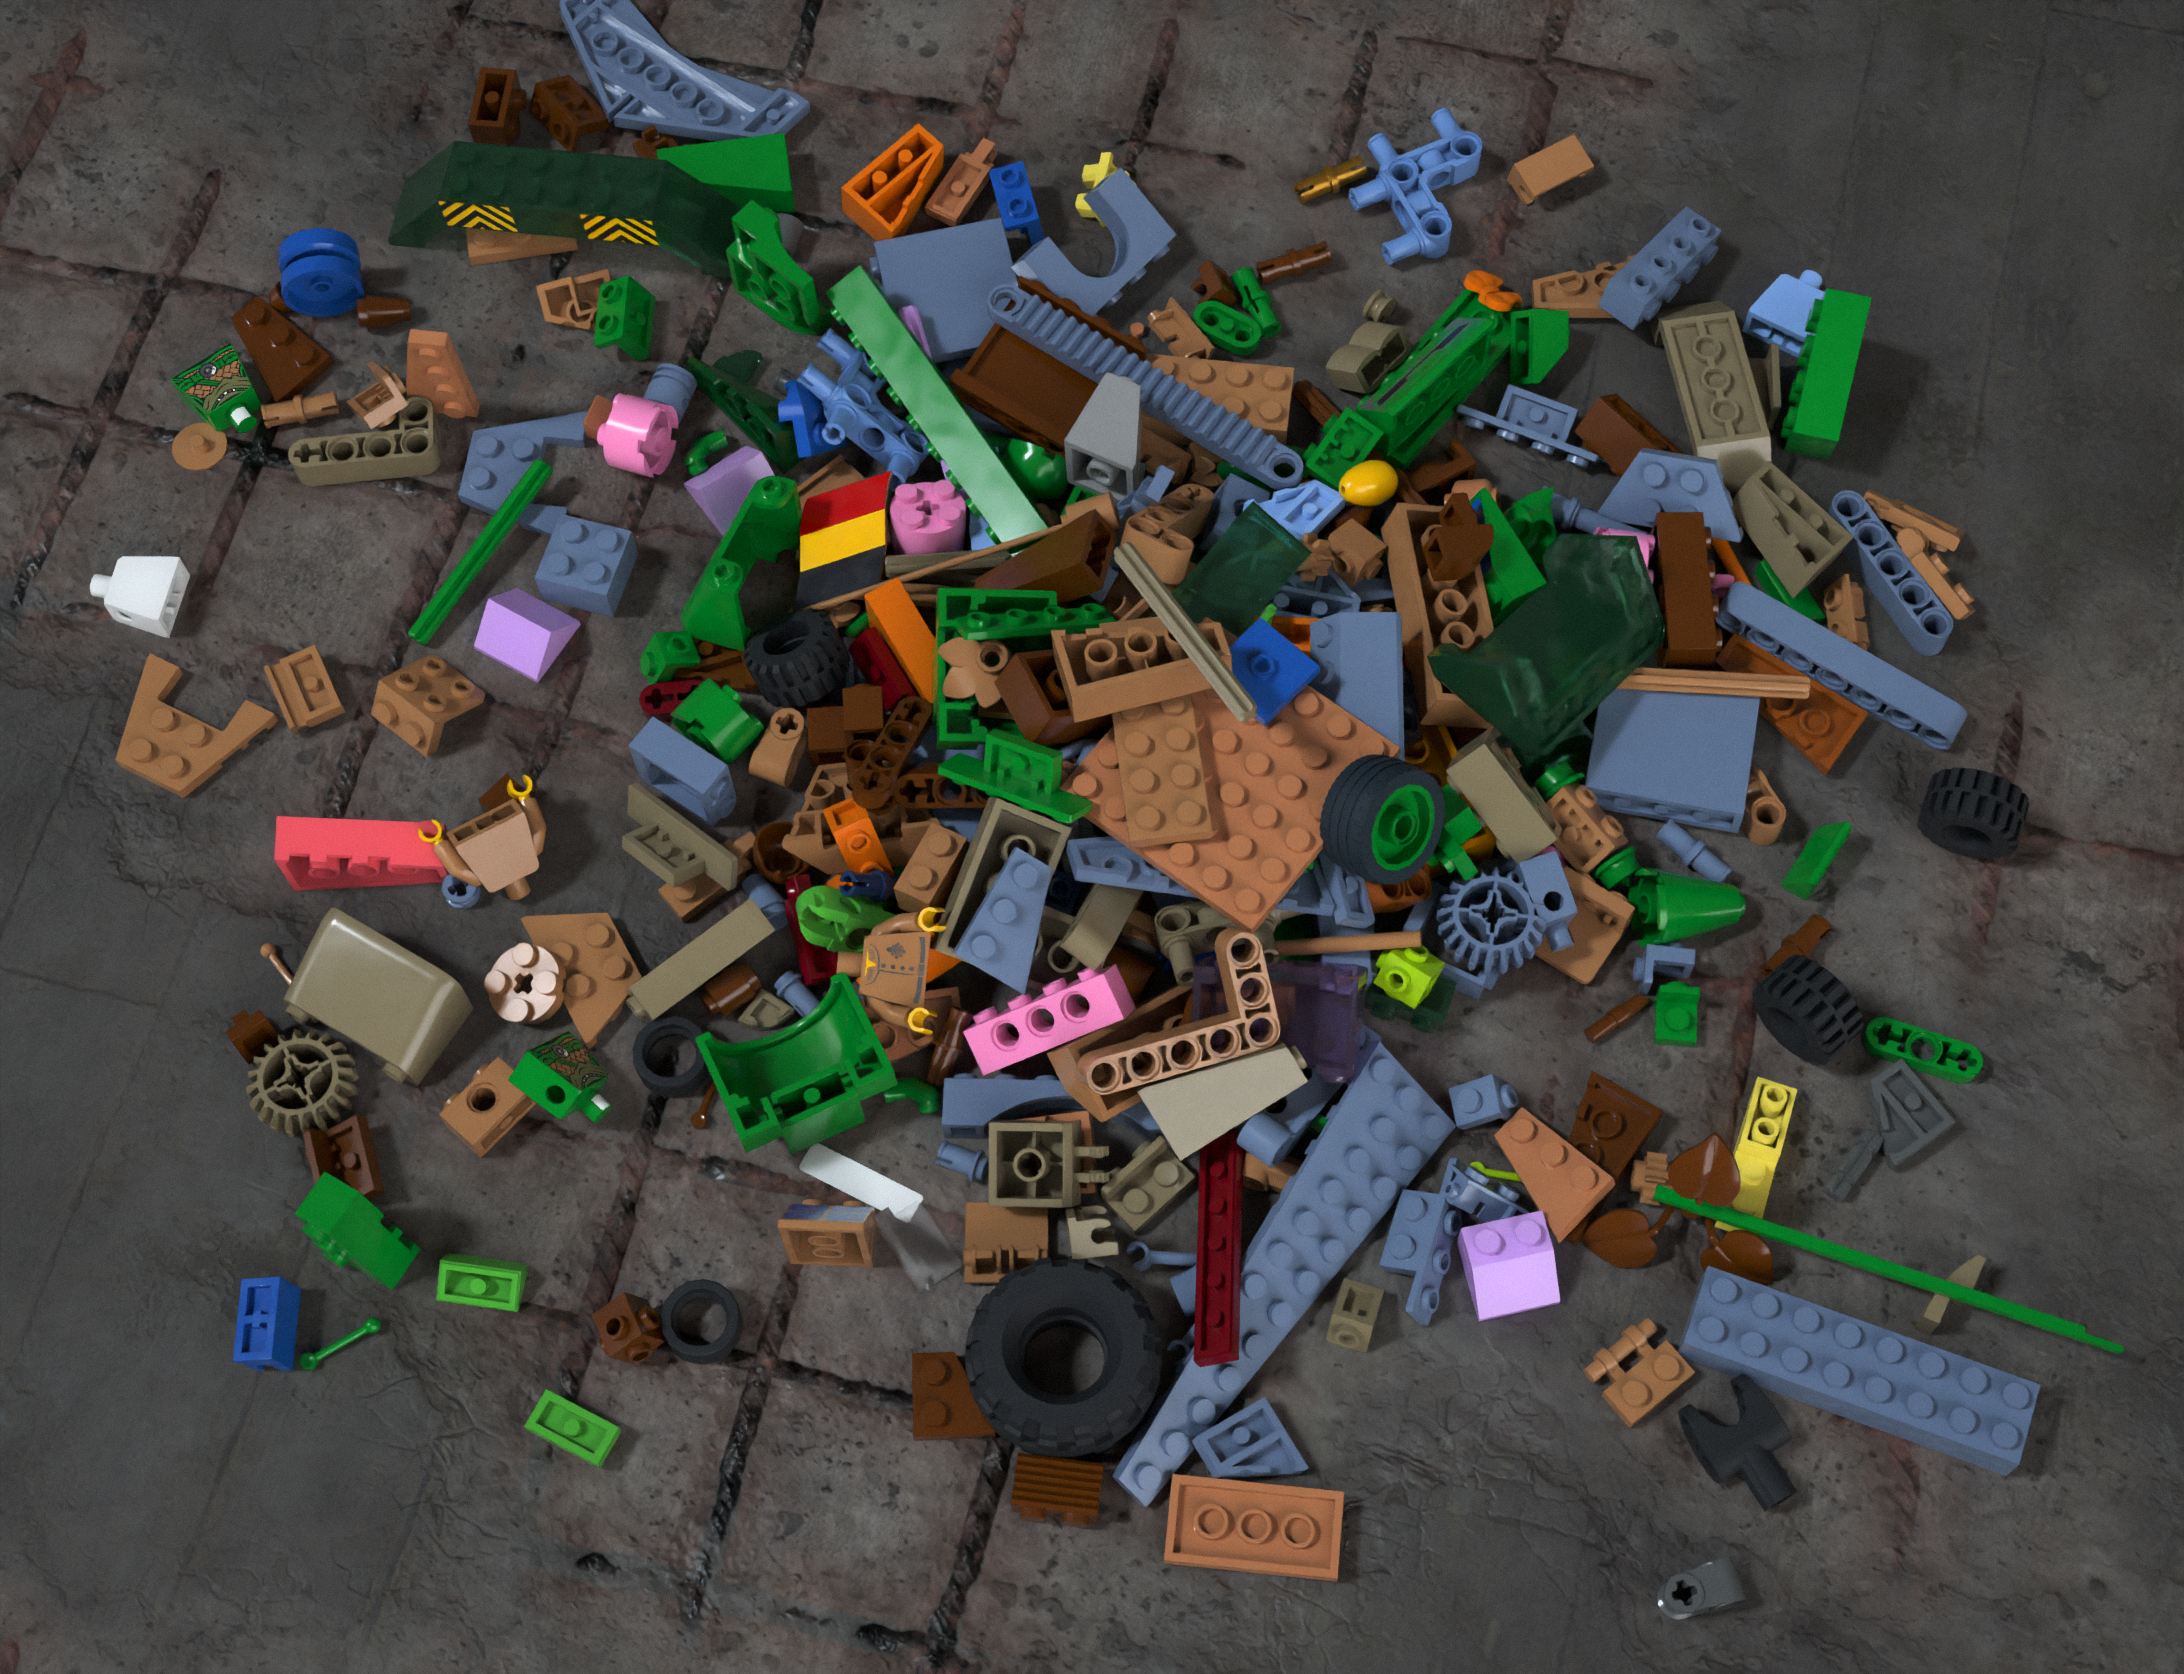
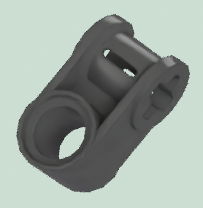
M1732 1557L1717 1559L1695 1569L1677 1573L1661 1586L1656 1597L1657 1607L1661 1614L1674 1621L1684 1620L1707 1612H1718L1747 1601ZM1675 1591L1678 1594H1686L1688 1600L1685 1603L1679 1599L1674 1600L1672 1594Z

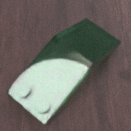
M1253 501L1231 523L1222 537L1171 594L1194 623H1201L1207 616L1214 622H1220L1224 629L1239 638L1308 559L1312 551ZM1153 612L1149 617H1157V615Z

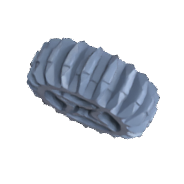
M1480 867L1477 869L1479 872L1475 874V879L1471 877L1465 881L1461 877L1460 884L1452 882L1448 888L1449 894L1442 895L1440 900L1442 908L1437 911L1436 920L1442 924L1438 926L1437 932L1439 937H1446L1443 944L1445 951L1457 949L1454 955L1456 963L1467 958L1469 959L1468 968L1470 971L1474 970L1477 964L1484 965L1483 971L1486 975L1491 973L1492 966H1497L1503 975L1507 972L1509 963L1519 969L1523 965V957L1531 960L1536 952L1534 947L1542 945L1544 936L1541 933L1545 932L1547 924L1545 919L1534 915V913L1543 904L1532 903L1529 892L1524 890V881L1518 884L1514 882L1515 874L1513 871L1509 872L1507 877L1504 878L1499 876L1500 871L1495 867L1492 869L1491 876H1486ZM1487 897V900L1480 905H1470V908H1463L1472 900ZM1502 900L1509 903L1515 909H1511L1505 906ZM1491 908L1493 909L1492 918L1496 919L1493 933L1490 932L1491 923L1487 922ZM1467 932L1475 933L1479 936L1481 942L1474 939ZM1513 933L1520 934L1516 939L1508 943L1496 945V941L1503 936L1512 937Z

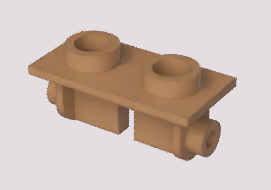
M1173 297L1169 298L1165 311L1160 312L1159 309H1156L1148 315L1149 327L1163 343L1172 339L1175 340L1169 343L1168 349L1174 356L1210 360L1215 347Z
M1142 426L1140 462L1146 463L1147 471L1154 475L1160 465L1166 466L1175 472L1170 482L1182 485L1192 455Z
M1844 574L1823 591V603L1826 608L1828 629L1867 651V648L1870 647L1866 622L1855 620V618L1862 619L1865 616L1863 589L1858 587V583L1850 582L1849 574Z

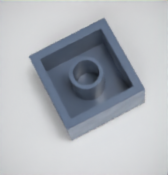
M560 514L534 577L542 600L614 617L638 556L632 531Z

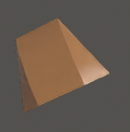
M882 761L885 768H891L895 766V764L890 761ZM846 762L818 765L804 795L805 803L801 811L796 812L793 818L794 826L790 835L786 834L782 841L783 849L827 875L844 873L849 870L823 812V809L852 797L853 789L848 784ZM897 803L893 806L890 813L876 816L873 812H867L891 867L906 866L932 822L941 826L937 817L933 818L928 808L912 809Z

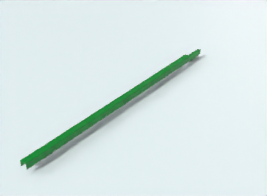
M1658 1184L1656 1186L1653 1200L2119 1355L2123 1353L2124 1346L2086 1334L2085 1326L1724 1206H1713L1705 1201L1701 1205H1697L1695 1199L1683 1198L1673 1189Z

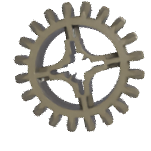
M294 1029L291 1040H287L284 1035L278 1034L279 1045L275 1048L272 1045L264 1044V1050L267 1053L265 1058L254 1056L253 1062L259 1069L247 1071V1077L253 1083L246 1087V1092L250 1098H253L250 1101V1107L254 1112L259 1113V1120L264 1125L271 1123L270 1127L276 1133L280 1134L285 1129L288 1136L293 1138L296 1137L300 1129L304 1132L318 1126L321 1131H327L328 1125L326 1122L331 1118L335 1122L341 1123L342 1117L338 1111L340 1109L352 1110V1104L346 1097L358 1095V1089L352 1083L359 1080L358 1072L352 1068L355 1065V1060L351 1054H346L347 1048L342 1042L334 1043L335 1040L332 1035L327 1033L320 1037L318 1032L310 1029L305 1038L301 1031ZM304 1058H319L325 1061L322 1063L315 1061L310 1064L301 1063L299 1060ZM285 1069L283 1076L277 1080L280 1073ZM298 1072H300L305 1079L306 1084L304 1086L307 1090V1095L301 1089V1079L298 1075ZM329 1086L327 1092L320 1099V1095L323 1089ZM297 1102L306 1105L305 1108L301 1109L280 1107L284 1103H287L288 1106Z

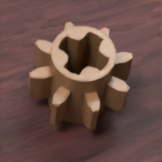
M1304 533L1303 540H1290L1292 545L1289 547L1287 554L1284 555L1290 567L1288 572L1290 575H1299L1301 581L1314 582L1316 575L1328 576L1327 570L1335 559L1328 548L1330 545L1329 540L1318 539V535L1313 533Z
M1647 1151L1644 1161L1634 1160L1630 1178V1190L1639 1192L1640 1203L1660 1205L1659 1201L1653 1200L1657 1184L1673 1189L1668 1177L1670 1165L1666 1162L1667 1154Z

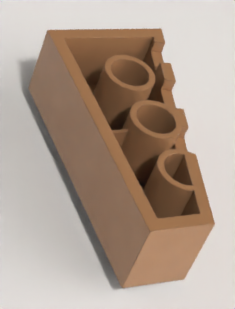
M1220 622L1194 623L1232 671L1231 652ZM1128 626V631L1106 633H1103V628H1088L1085 634H1066V630H1051L1054 660L1074 723L1213 688L1166 627L1164 630L1144 629V626Z

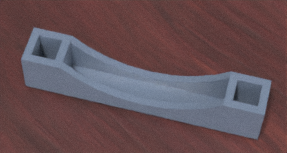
M967 1073L957 1074L954 1078H944L942 1110L944 1138L985 1139L989 1136V1122L1017 1120L1021 1117L1043 1111L1067 1109L1086 1111L1080 1103L1064 1090L1059 1078L1052 1075L1037 1076L1035 1080H1020L1017 1076L1010 1074L997 1075L994 1079H978L976 1075ZM1143 1100L1111 1118L1132 1129L1145 1140L1153 1142L1160 1135L1166 1139Z

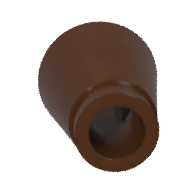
M365 294L366 298L356 299L360 328L369 327V331L404 321H411L409 299Z

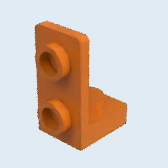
M850 797L823 809L849 871L871 873L875 870L886 871L889 875L895 876L865 808L858 806L853 801V797Z

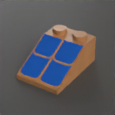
M807 1199L803 1200L802 1204H790L778 1219L777 1228L791 1264L874 1267L877 1217L874 1207H868L867 1203L846 1201L843 1203V1206L827 1205L822 1200Z

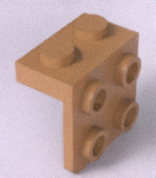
M428 655L379 679L371 715L422 755L428 757L438 750L444 723L482 704L485 692L438 656Z
M1566 866L1563 870L1578 911L1577 915L1568 925L1575 944L1562 951L1552 952L1546 935L1543 934L1542 945L1534 947L1536 949L1535 955L1581 984H1589L1629 927L1635 907L1622 894L1616 891L1609 892L1597 885L1589 874L1581 870L1574 871Z

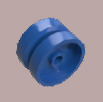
M313 228L292 234L280 244L278 264L282 275L280 280L281 294L286 306L297 313L312 317L341 315L357 306L356 299L363 297L364 288L360 272V252L354 239L346 233L334 229Z

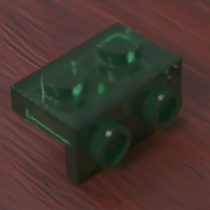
M1438 977L1429 995L1413 1009L1404 1002L1389 997L1382 988L1372 981L1365 1000V1008L1371 1010V1015L1386 1021H1394L1395 1017L1410 1022V1027L1425 1033H1433L1434 1029L1443 1031L1455 992L1456 982Z

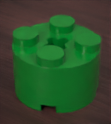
M709 678L703 681L670 714V716L674 717L671 720L673 725L682 736L705 751L712 753L713 756L728 766L764 729L763 724L753 714L746 713L739 706L742 699L735 690L728 685L721 689Z

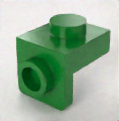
M688 631L654 633L640 656V669L642 674L647 677L649 685L670 682L677 668L696 667L700 658L691 633Z

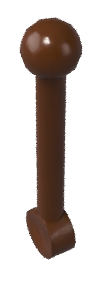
M713 1078L699 1111L695 1112L690 1119L692 1126L698 1130L705 1128L708 1122L705 1115L717 1088Z

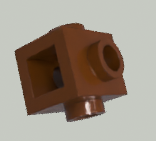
M623 1292L592 1315L601 1336L599 1339L600 1346L604 1353L612 1359L630 1364L640 1363L648 1359L652 1355L653 1350L665 1342L659 1327L661 1325L660 1317L650 1306L647 1299Z

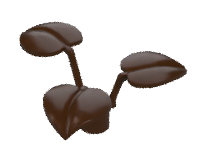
M1716 1132L1701 1143L1683 1151L1670 1165L1668 1177L1674 1191L1683 1198L1695 1199L1697 1205H1701L1705 1201L1713 1206H1725L1732 1202L1740 1191L1741 1178L1737 1162L1727 1144ZM1668 1205L1656 1224L1649 1227L1647 1216L1640 1210L1631 1208L1617 1209L1604 1214L1591 1223L1585 1230L1582 1241L1585 1247L1611 1265L1625 1269L1638 1268L1647 1264L1655 1256L1657 1243L1652 1236L1661 1231L1675 1209H1678L1687 1218L1695 1219L1701 1215ZM1704 1217L1708 1237L1713 1246L1708 1247L1701 1253L1700 1263L1704 1272L1708 1266L1764 1286L1771 1283L1774 1279L1773 1256L1768 1244L1759 1235L1746 1230H1733L1724 1234L1720 1240L1716 1235L1713 1219Z

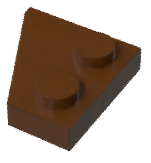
M693 637L692 639L700 662L696 667L677 668L674 673L676 681H706L709 678L720 688L728 685L734 690L759 691L744 663V652Z
M955 1352L912 1353L914 1441L996 1438V1432L991 1428L977 1407L970 1390L967 1374Z

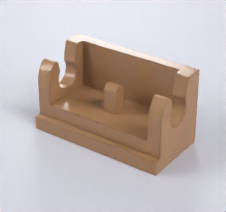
M1575 134L1515 163L1506 180L1509 185H1512L1521 201L1527 205L1549 190L1577 176L1579 178L1585 176L1586 173L1593 170L1594 164Z

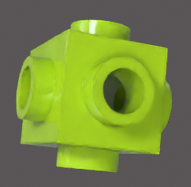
M1424 945L1422 947L1384 949L1375 965L1380 968V971L1373 983L1382 988L1392 999L1400 1000L1415 1009L1429 995L1446 963L1430 954Z

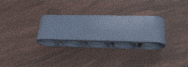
M1851 490L1837 493L1827 513L1854 536L1842 552L1910 645L1922 655L1932 656L1938 654L1943 649L1953 629L1951 615L1865 499L1859 493ZM1840 512L1847 513V514H1849L1851 517H1849V516H1844V515H1842ZM1861 541H1866L1872 546L1865 545ZM1882 570L1890 571V572H1892L1894 575L1886 574V573L1883 572ZM1904 599L1911 600L1916 605L1909 604ZM1926 629L1934 630L1938 635L1931 634Z

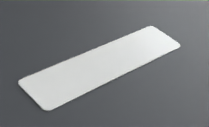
M819 1143L809 1148L799 1165L801 1171L904 1223H909L923 1200L921 1194Z

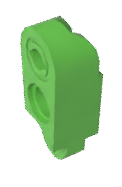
M820 885L807 889L797 898L795 904L800 930L805 939L813 945L826 947L828 951L837 953L839 951L863 953L865 936L871 935L874 926L896 916L884 911L881 902H873L865 897H846L842 895L840 889Z

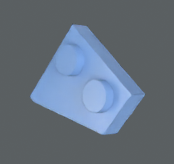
M1314 479L1301 483L1296 488H1285L1273 492V498L1257 504L1254 499L1247 500L1244 503L1242 515L1289 541L1291 539L1303 540L1304 533L1318 534L1345 507L1346 500L1341 497L1338 491Z

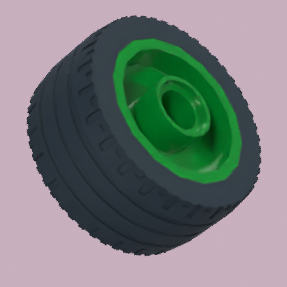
M1372 754L1362 756L1360 759L1358 758L1351 762L1337 776L1325 798L1320 819L1322 847L1328 858L1347 872L1380 884L1393 885L1399 884V882L1402 883L1404 880L1413 877L1416 872L1418 873L1423 868L1429 857L1433 854L1437 842H1439L1445 818L1443 792L1437 780L1429 773L1394 757Z

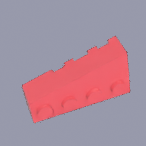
M277 816L274 860L294 891L442 883L449 874L433 852L435 846L423 841L418 834V829L420 828L426 838H434L437 835V826L429 820L403 822ZM440 823L444 829V840H449L446 835L449 831L445 823Z

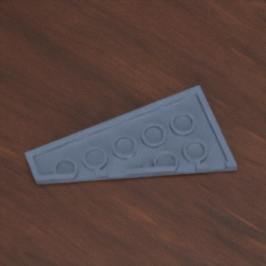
M1112 836L1072 839L1067 842L1066 853L1075 881L1196 897ZM1315 858L1313 869L1307 868L1308 872L1303 873L1274 909L1332 917L1335 905L1318 861Z

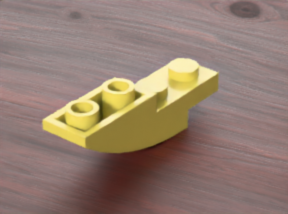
M1757 1077L1733 1152L1740 1172V1191L1737 1197L1724 1207L1760 1219L1763 1218L1776 1164L1781 1155L1798 1089ZM1716 1221L1714 1226L1716 1228L1728 1232L1733 1230H1743L1719 1221Z

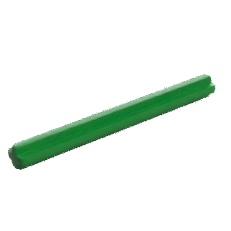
M538 459L531 464L408 631V636L420 645L427 644L552 474L553 469L546 462Z

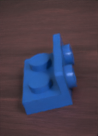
M1023 161L991 169L989 175L1005 231L1009 232L1019 229L1020 234L1028 233L1032 247L1035 243L1044 239Z

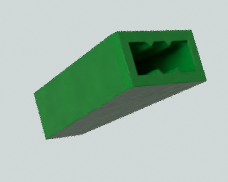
M784 133L657 149L658 164L652 165L655 186H662L665 200L743 208L748 202L753 200L762 208L768 207L775 212H795Z

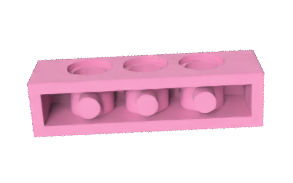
M1114 964L1104 969L1099 965L1094 971L1087 967L1077 973L1079 979L1066 983L1065 978H1061L1042 987L1044 993L1032 998L1030 993L1027 992L1025 995H1019L1008 1001L1009 1008L997 1012L995 1006L975 1014L973 1016L975 1022L965 1029L963 1033L983 1076L1125 1019L1136 1007L1117 965ZM1076 994H1080L1088 1000L1089 1010L1082 1008L1077 1003ZM1041 1008L1048 1010L1053 1015L1054 1024L1044 1020ZM1007 1023L1017 1028L1019 1038L1012 1036L1008 1032Z

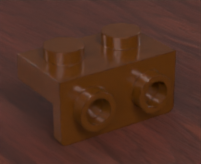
M355 1115L325 1132L312 1128L303 1132L306 1145L305 1154L310 1163L314 1184H316L325 1171L359 1191L367 1200L385 1192L367 1117Z

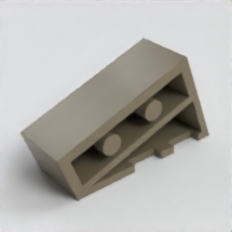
M1770 461L1751 475L1732 499L1734 515L1792 599L1831 565L1854 538L1853 535Z
M1493 725L1456 752L1446 769L1449 775L1447 776V781L1459 796L1465 795L1473 806L1471 811L1480 825L1484 828L1488 826L1498 838L1495 842L1500 852L1509 860L1513 858L1518 865V863L1529 860L1557 841L1562 828L1535 787L1530 788L1517 771L1521 767L1517 758L1511 756L1508 759L1495 740L1501 734L1497 727Z

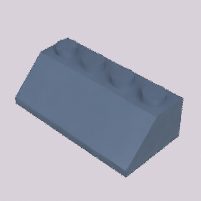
M1338 612L1310 622L1311 659L1320 666V673L1311 681V687L1399 746L1400 755L1397 759L1405 762L1401 614L1398 612Z

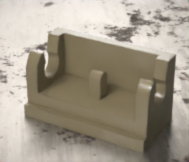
M1099 1204L1065 1207L1072 1259L1119 1254L1114 1229L1108 1227L1111 1225L1110 1221L1102 1217L1089 1218L1093 1214L1101 1215L1106 1213V1207Z

